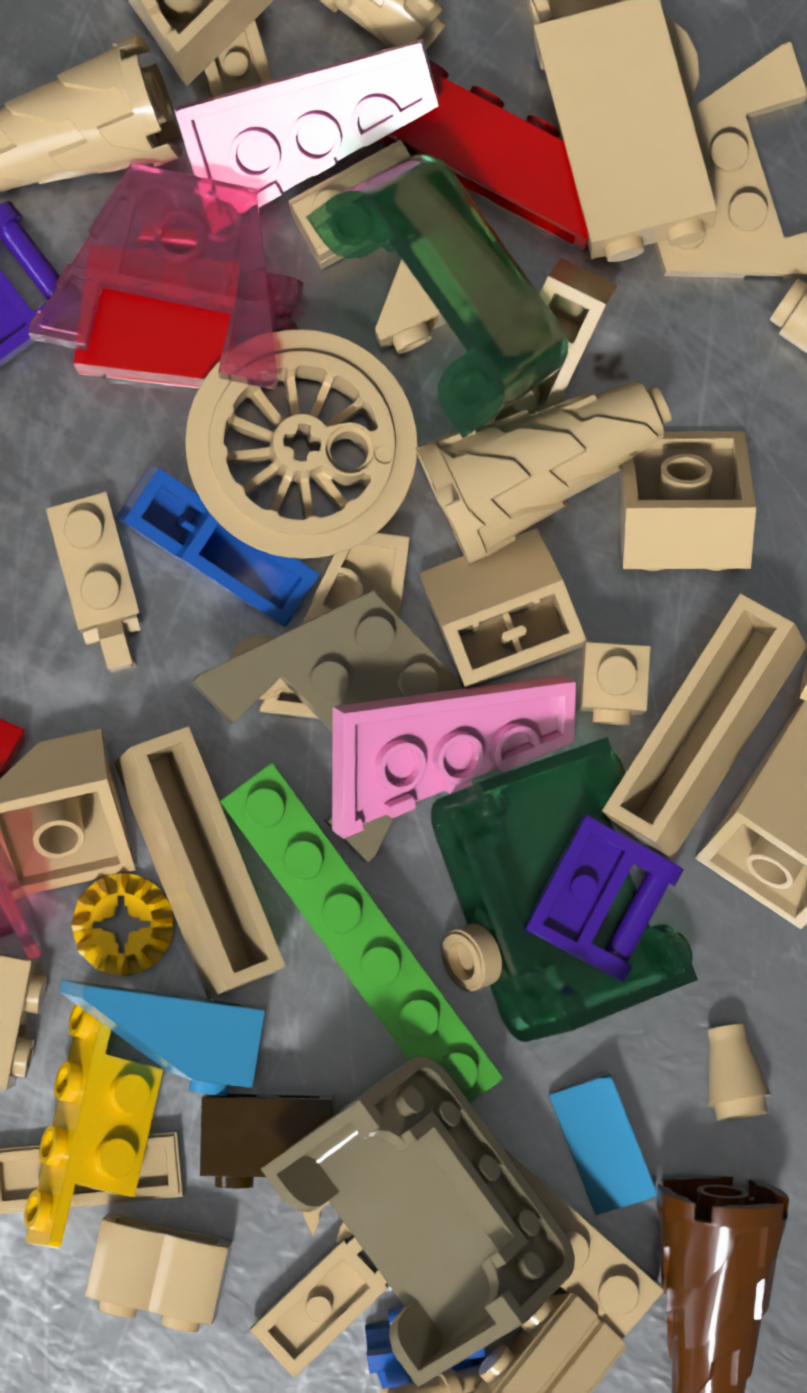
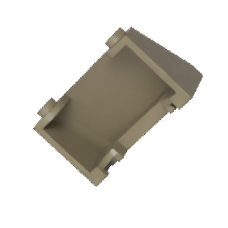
M417 1056L411 1058L261 1168L280 1198L298 1211L311 1212L329 1201L403 1303L405 1308L392 1321L389 1337L395 1357L402 1364L417 1387L521 1326L571 1276L575 1268L573 1248L566 1234L447 1071L438 1062L429 1057Z

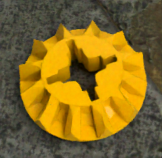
M120 873L96 880L77 899L71 928L78 952L97 970L113 975L126 976L149 969L164 956L173 938L174 915L167 897L157 885L138 875ZM120 896H124V906H127L129 917L139 918L140 921H150V927H140L139 931L129 932L128 943H125V953H121L116 932L106 931L105 928H96V922H104L106 918L116 917L117 906H120Z

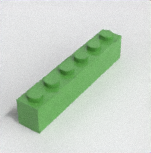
M273 763L220 801L409 1060L417 1056H424L438 1062L447 1071L469 1103H472L504 1079L493 1061Z

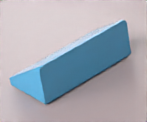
M608 1071L548 1094L595 1216L657 1196V1191L618 1091Z

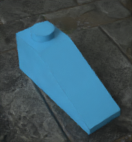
M66 979L61 980L60 993L167 1072L190 1079V1091L227 1096L229 1085L253 1087L265 1010L239 1003Z

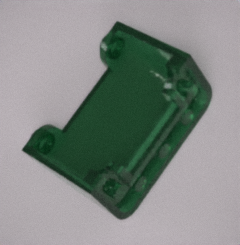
M428 154L413 155L333 196L306 216L324 244L334 254L347 259L364 258L381 247L388 253L396 250L465 347L467 353L454 361L442 373L438 384V400L463 439L555 374L565 363L569 346L564 328L452 169L441 159Z
M608 737L479 781L437 799L432 805L431 824L466 923L467 925L472 923L479 924L486 928L494 937L499 947L502 958L501 974L498 980L489 986L506 1028L513 1037L522 1042L573 1031L698 980L692 965V950L687 939L667 924L650 926L648 923L628 961L633 967L624 983L600 972L587 963L531 934L524 928L528 916L582 815H587L614 830L611 820L602 810L624 777L625 770L620 758L613 752ZM630 871L592 941V944L603 950H606L637 892Z

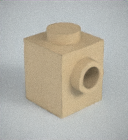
M586 642L581 651L578 712H593L592 723L608 725H631V715L641 716L645 713L648 700L651 646Z

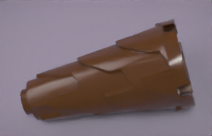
M688 1175L664 1179L663 1186L658 1183L656 1206L660 1219L661 1286L664 1289L662 1294L667 1297V1345L669 1359H672V1393H745L747 1379L752 1374L761 1318L768 1310L777 1255L788 1219L789 1197L787 1193L779 1188L749 1180V1192L733 1187V1177Z

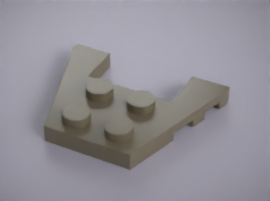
M374 590L247 650L214 668H210L196 675L190 681L230 724H233L281 679L331 732L332 706L457 690L461 685V682ZM332 813L324 820L331 828ZM384 815L363 824L364 831L341 839L364 862H369L376 855L394 818Z

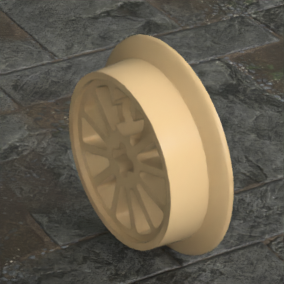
M296 329L272 332L256 337L227 354L209 372L200 385L189 411L185 437L189 473L194 487L209 513L222 527L242 542L266 553L287 558L306 559L330 556L349 550L372 537L386 525L404 501L410 488L417 462V450L415 448L418 447L414 415L409 401L394 375L381 361L361 346L340 336L317 330ZM295 379H309L321 383V388L309 415L300 414ZM276 381L284 382L289 413L288 418L284 420L261 391V387ZM334 388L348 397L353 404L324 425L318 417L330 389ZM250 398L275 430L270 431L239 418L235 415V410L244 399ZM361 414L364 416L370 431L360 424L348 421ZM226 430H234L265 443L269 447L229 452L228 448L224 445ZM295 435L306 436L307 447L317 450L309 451L305 461L295 460L294 450L284 446L291 445ZM350 439L352 443L364 451L365 462L356 469L341 468L333 461L330 448L338 440ZM264 461L271 463L270 466L243 486L235 482L228 467L229 465ZM280 475L282 481L269 510L262 509L247 497L274 476ZM309 480L316 482L336 508L337 513L323 518L314 516ZM291 482H297L299 486L303 520L289 519L278 515ZM332 482L343 486L359 483L365 489L357 499H351L347 502Z

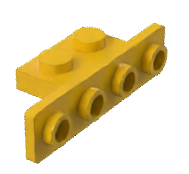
M76 1004L71 1011L69 1019V1033L73 1038L68 1059L60 1066L54 1083V1096L58 1099L53 1124L45 1130L39 1147V1160L43 1167L38 1188L30 1194L24 1211V1225L28 1229L26 1243L52 1248H60L75 1185L117 1195L135 1197L163 1074V1069L106 1055L111 1030Z

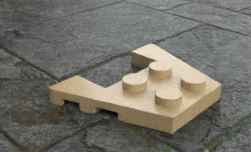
M791 42L780 45L690 109L715 200L717 214L715 226L705 229L706 236L695 242L671 246L667 239L654 243L664 276L717 278L782 276L783 279H807V232L787 238L784 237L747 119L805 102L807 90Z

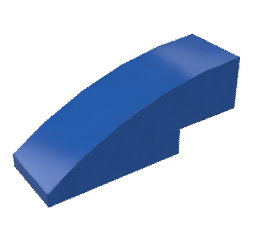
M148 467L115 518L172 557L283 627L287 626L320 575L297 558L272 555L242 542L216 521L196 492L158 467Z

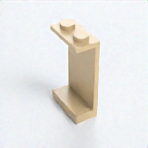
M626 0L533 25L535 50L540 68L545 70L588 231V249L591 259L606 256L608 262H619L642 254L644 252V245L668 239L669 245L679 246L705 237L707 234L705 229L715 226L717 208L660 0Z

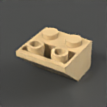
M538 528L520 534L514 542L471 565L462 556L419 573L463 689L479 687L583 647L586 642V637L563 578Z

